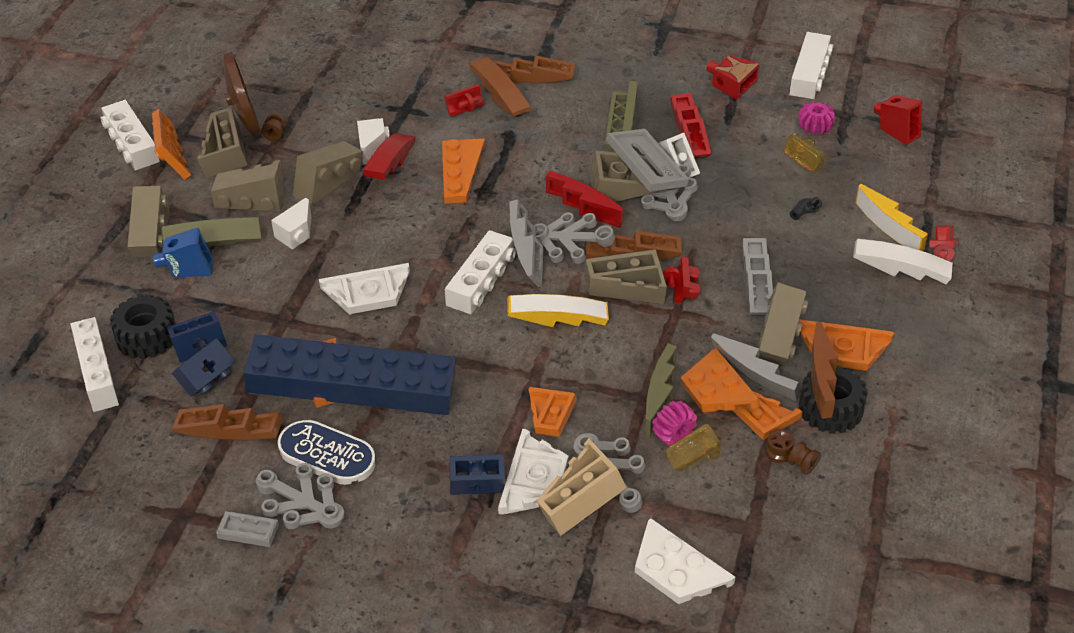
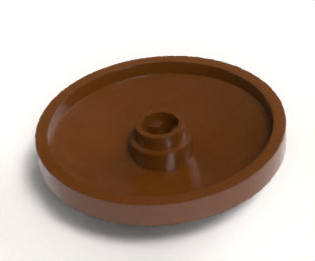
M233 52L226 53L223 56V68L228 91L224 93L228 106L233 105L239 119L253 137L262 134L236 59Z

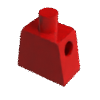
M894 95L883 102L875 104L873 111L875 114L880 115V128L905 145L921 137V100Z

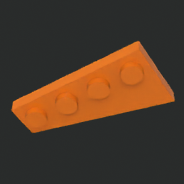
M158 108L152 113L154 152L160 160H165L186 180L191 176V172L185 167L187 165L186 158L181 156L183 150L177 141L178 136L172 121Z
M485 138L442 141L444 204L467 203L473 184V177L476 175L477 165L481 160V153L485 147Z

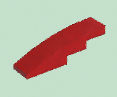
M692 93L671 95L670 102L679 133H685L694 158L711 156L703 118H700L697 105H694Z
M399 133L389 136L367 162L363 169L364 176L385 180L389 172L393 173L397 165L402 166L416 140L415 136Z
M550 170L546 174V193L562 197V204L578 208L579 216L593 213L599 222L619 228L622 227L623 208L609 197L584 183Z

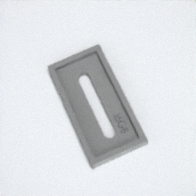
M646 129L608 133L606 138L608 144L649 192L686 187L688 185L689 178ZM633 147L638 148L642 154H645V158L663 176H657Z

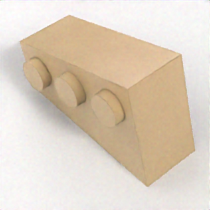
M589 438L584 443L585 448L577 458L573 457L568 462L569 468L561 477L557 475L537 499V503L545 518L560 536L626 489L617 467Z

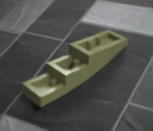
M258 217L203 220L161 227L163 245L167 237L194 228L200 229L208 249L211 246H234L236 242H259L261 240Z
M669 343L658 359L650 380L645 419V436L649 438L654 432L652 430L654 426L652 421L658 416L657 412H660L664 405L668 406L673 398L672 385L674 384L677 346Z

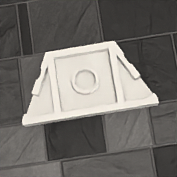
M409 263L319 279L320 289L348 314L397 306L410 273Z
M522 429L498 506L499 514L503 515L538 508L537 499L557 475L561 477L567 470L569 456L560 450L552 448L551 444L543 439L540 442L530 436V431Z
M650 518L648 520L635 565V573L678 604L689 601L695 596L710 594L713 588L726 585L728 588L735 583V576Z

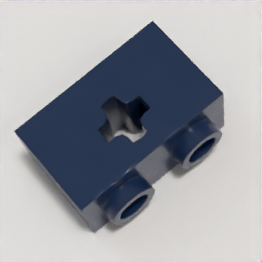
M215 311L167 327L180 363L190 359L216 338L223 347H227Z
M216 338L180 365L172 375L190 397L197 392L202 395L213 386L210 383L216 377L222 380L232 371L229 367L236 361ZM207 367L209 371L204 372L202 368Z
M504 454L450 456V495L503 493L505 486Z

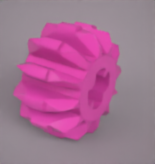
M811 101L810 104H804L798 114L800 128L805 129L806 133L812 132L813 135L815 133L822 135L823 132H829L835 122L833 108L828 107L827 103L821 104L820 101L818 103Z
M671 401L668 406L664 405L663 409L657 412L658 416L652 421L654 424L652 430L663 443L669 446L672 444L678 445L681 440L686 441V437L692 434V429L697 425L695 422L697 416L686 403Z

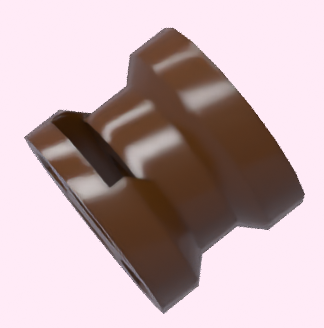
M278 114L268 115L261 128L262 135L270 141H278L286 127L285 119Z
M775 430L769 434L766 455L771 461L776 463L788 462V457L794 445L792 434L785 430Z
M801 441L792 449L788 457V463L790 465H797L802 473L808 475L819 463L821 453L817 450L809 449L806 447V443Z

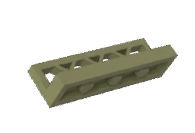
M629 81L628 93L612 92L604 149H613L606 141L608 133L633 130L638 81ZM616 99H618V100H627V101L624 102V103H622V104H620L618 101H616ZM620 111L623 112L624 115L620 117L616 115ZM620 124L622 128L618 130L614 128V126Z

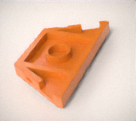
M799 319L798 322L802 323L800 335L811 353L816 321ZM822 322L838 357L837 365L842 366V368L868 371L892 342L894 336L892 331Z
M717 348L710 351L680 377L682 386L702 412L735 410V405L751 404V409L760 407L757 396Z

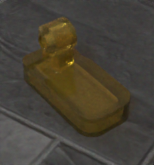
M798 133L789 135L784 149L785 153L809 171L820 170L825 160L824 152L814 145L815 141L812 138H803Z
M705 424L671 445L667 449L666 455L670 464L677 471H684L706 456L710 459L718 457L721 454V442L713 428L709 424Z

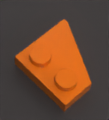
M529 387L536 434L560 437L577 401L576 394Z
M754 391L752 392L759 399V408L751 409V404L735 405L736 409L732 410L762 440L768 438L772 431L782 430L802 417L800 409L795 408L794 411L783 408L780 406V401L765 398Z

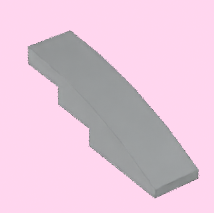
M518 199L509 201L510 225L518 258L527 276L537 287H541L543 245L535 237V227L528 220L526 208Z
M743 238V265L749 314L766 315L769 309L768 301L773 293L772 272L770 270L769 254H767L766 238Z
M714 333L712 334L711 339L714 349L717 348L733 367L765 388L794 401L798 400L801 393L799 382L781 376L779 365L762 360L759 348Z

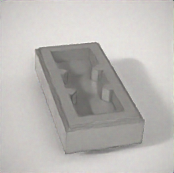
M225 511L216 534L218 539L270 547L279 523L277 519Z

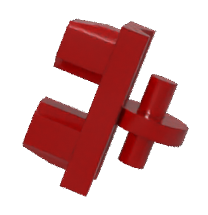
M479 84L444 96L448 115L451 117L465 111H473L475 108L484 105Z
M940 225L935 227V238L930 240V247H936L934 249L935 256L950 262L955 256L954 247L959 245V238H954V226Z
M682 256L678 268L670 266L662 272L666 285L674 289V302L680 304L684 297L695 300L700 293V285L695 283L699 276V268L689 266V258Z

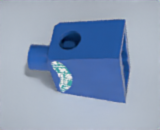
M199 228L167 237L164 240L163 252L153 254L154 265L156 267L168 266L172 275L176 278L212 275L213 257Z

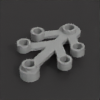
M686 164L678 166L689 178L691 175L689 166ZM689 178L688 185L684 187V191L678 200L675 195L680 187L644 195L641 198L643 208L664 211L672 221L683 220L688 212L686 203L692 193L698 189L696 180ZM654 197L667 199L668 203L655 201Z
M568 212L548 226L542 223L533 225L535 227V237L548 251L553 263L561 262L564 259L562 249L555 247L551 240L560 241L570 252L572 261L575 264H580L585 261L586 255L584 250L578 248L573 241L598 242L599 245L608 247L613 244L615 239L613 229L607 225L599 227L595 232H578L584 227L591 229L597 225V220L593 213L585 214L582 219L576 222L574 215ZM562 226L565 227L562 231H556Z
M585 433L578 436L574 442V450L577 455L584 450L585 446L583 445L588 438L601 452H616L620 456H625L631 450L629 441L623 437L616 439L614 442L599 441L594 434ZM620 445H626L623 449L618 448ZM634 455L629 459L608 458L618 470H628L638 474L643 472L646 467L644 459L640 455ZM641 462L639 466H633L634 463ZM625 484L626 489L619 493V501L624 511L633 513L642 507L643 501L639 491L628 488ZM634 496L631 500H626L628 497Z
M301 463L296 467V475L300 480L302 492L279 481L277 475L271 470H263L256 477L257 489L260 493L271 494L277 492L292 500L277 503L274 499H267L262 503V511L265 517L272 518L277 514L285 513L283 521L287 529H295L301 525L317 522L326 528H336L344 519L343 507L338 503H334L332 493L334 482L331 475L322 474L317 478L318 489L322 492L323 503L314 499L311 484L313 472L311 465L308 463ZM309 509L313 512L299 515L297 511Z

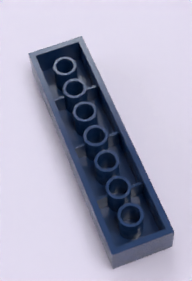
M254 334L244 370L245 388L247 393L314 400V397L325 398L327 402L449 415L455 380L456 357Z

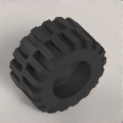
M139 295L137 298L131 297L127 299V302L120 303L119 308L113 310V315L110 317V325L117 348L125 356L129 355L130 358L134 359L136 357L145 359L149 356L152 358L156 357L158 353L163 354L166 352V348L170 349L173 346L167 327L176 323L172 308L166 300L163 301L159 296L154 298L153 295L144 297Z
M838 365L835 372L837 378L834 391L835 405L831 418H821L814 397L811 371L803 379L799 400V409L802 411L803 420L809 421V425L813 428L818 427V431L824 432L826 430L832 434H835V431L844 433L846 429L852 430L855 428V425H859L863 417L868 394L867 388H865L866 383L864 380H860L861 376L857 373L853 374L851 369H843L842 366Z

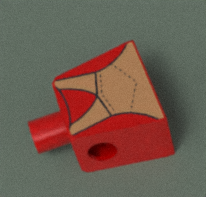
M729 55L720 63L711 60L707 65L706 71L713 74L712 85L715 88L738 100L758 80L759 63Z

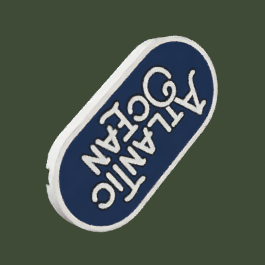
M302 420L288 425L278 438V448L286 462L294 466L308 463L312 467L313 474L318 476L329 474L332 476L333 482L347 485L352 484V481H363L372 474L375 468V453L367 442L316 421Z

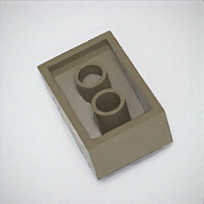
M595 150L589 170L592 188L606 195L614 202L663 191L649 192L617 153ZM640 155L657 176H663L657 172L645 156Z

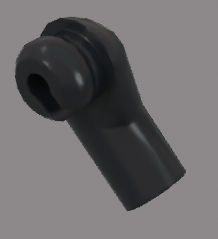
M818 197L801 199L790 211V217L798 220L805 213H815L821 208L822 201Z

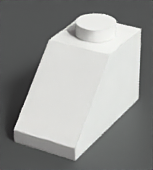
M383 118L357 121L360 149L363 151V165L367 164L377 148L389 137L388 126L384 127Z
M685 133L658 143L678 166L682 164L689 166L691 171L690 177L700 174Z
M304 198L271 220L274 237L292 250L310 238L311 210L309 199Z

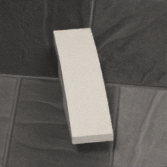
M857 239L855 241L854 258L894 277L901 271L918 280H921L925 275L944 284L951 280L953 263L940 257L907 246L865 239Z

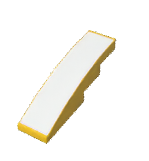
M860 184L855 203L864 214L899 244L924 251L928 233L913 226L912 217L898 211L899 203Z
M553 294L511 295L507 298V316L553 327L556 321L579 327L582 320L605 326L609 320L607 302Z

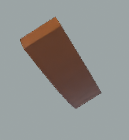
M536 55L534 62L517 58L513 59V64L492 60L505 72L512 82L546 83L573 79L575 67L574 63Z
M489 57L470 63L471 71L481 78V85L491 92L492 101L512 117L531 110V106L520 90Z
M635 231L634 237L615 235L613 244L608 247H603L598 242L585 241L584 244L586 259L655 249L659 260L678 257L682 254L681 237Z
M816 322L811 352V381L815 401L821 418L824 419L831 418L835 405L834 391L837 380L835 372L838 357L822 322Z
M225 404L180 409L172 430L180 434L226 440L277 438L283 417L279 412L256 415L252 408L229 411Z

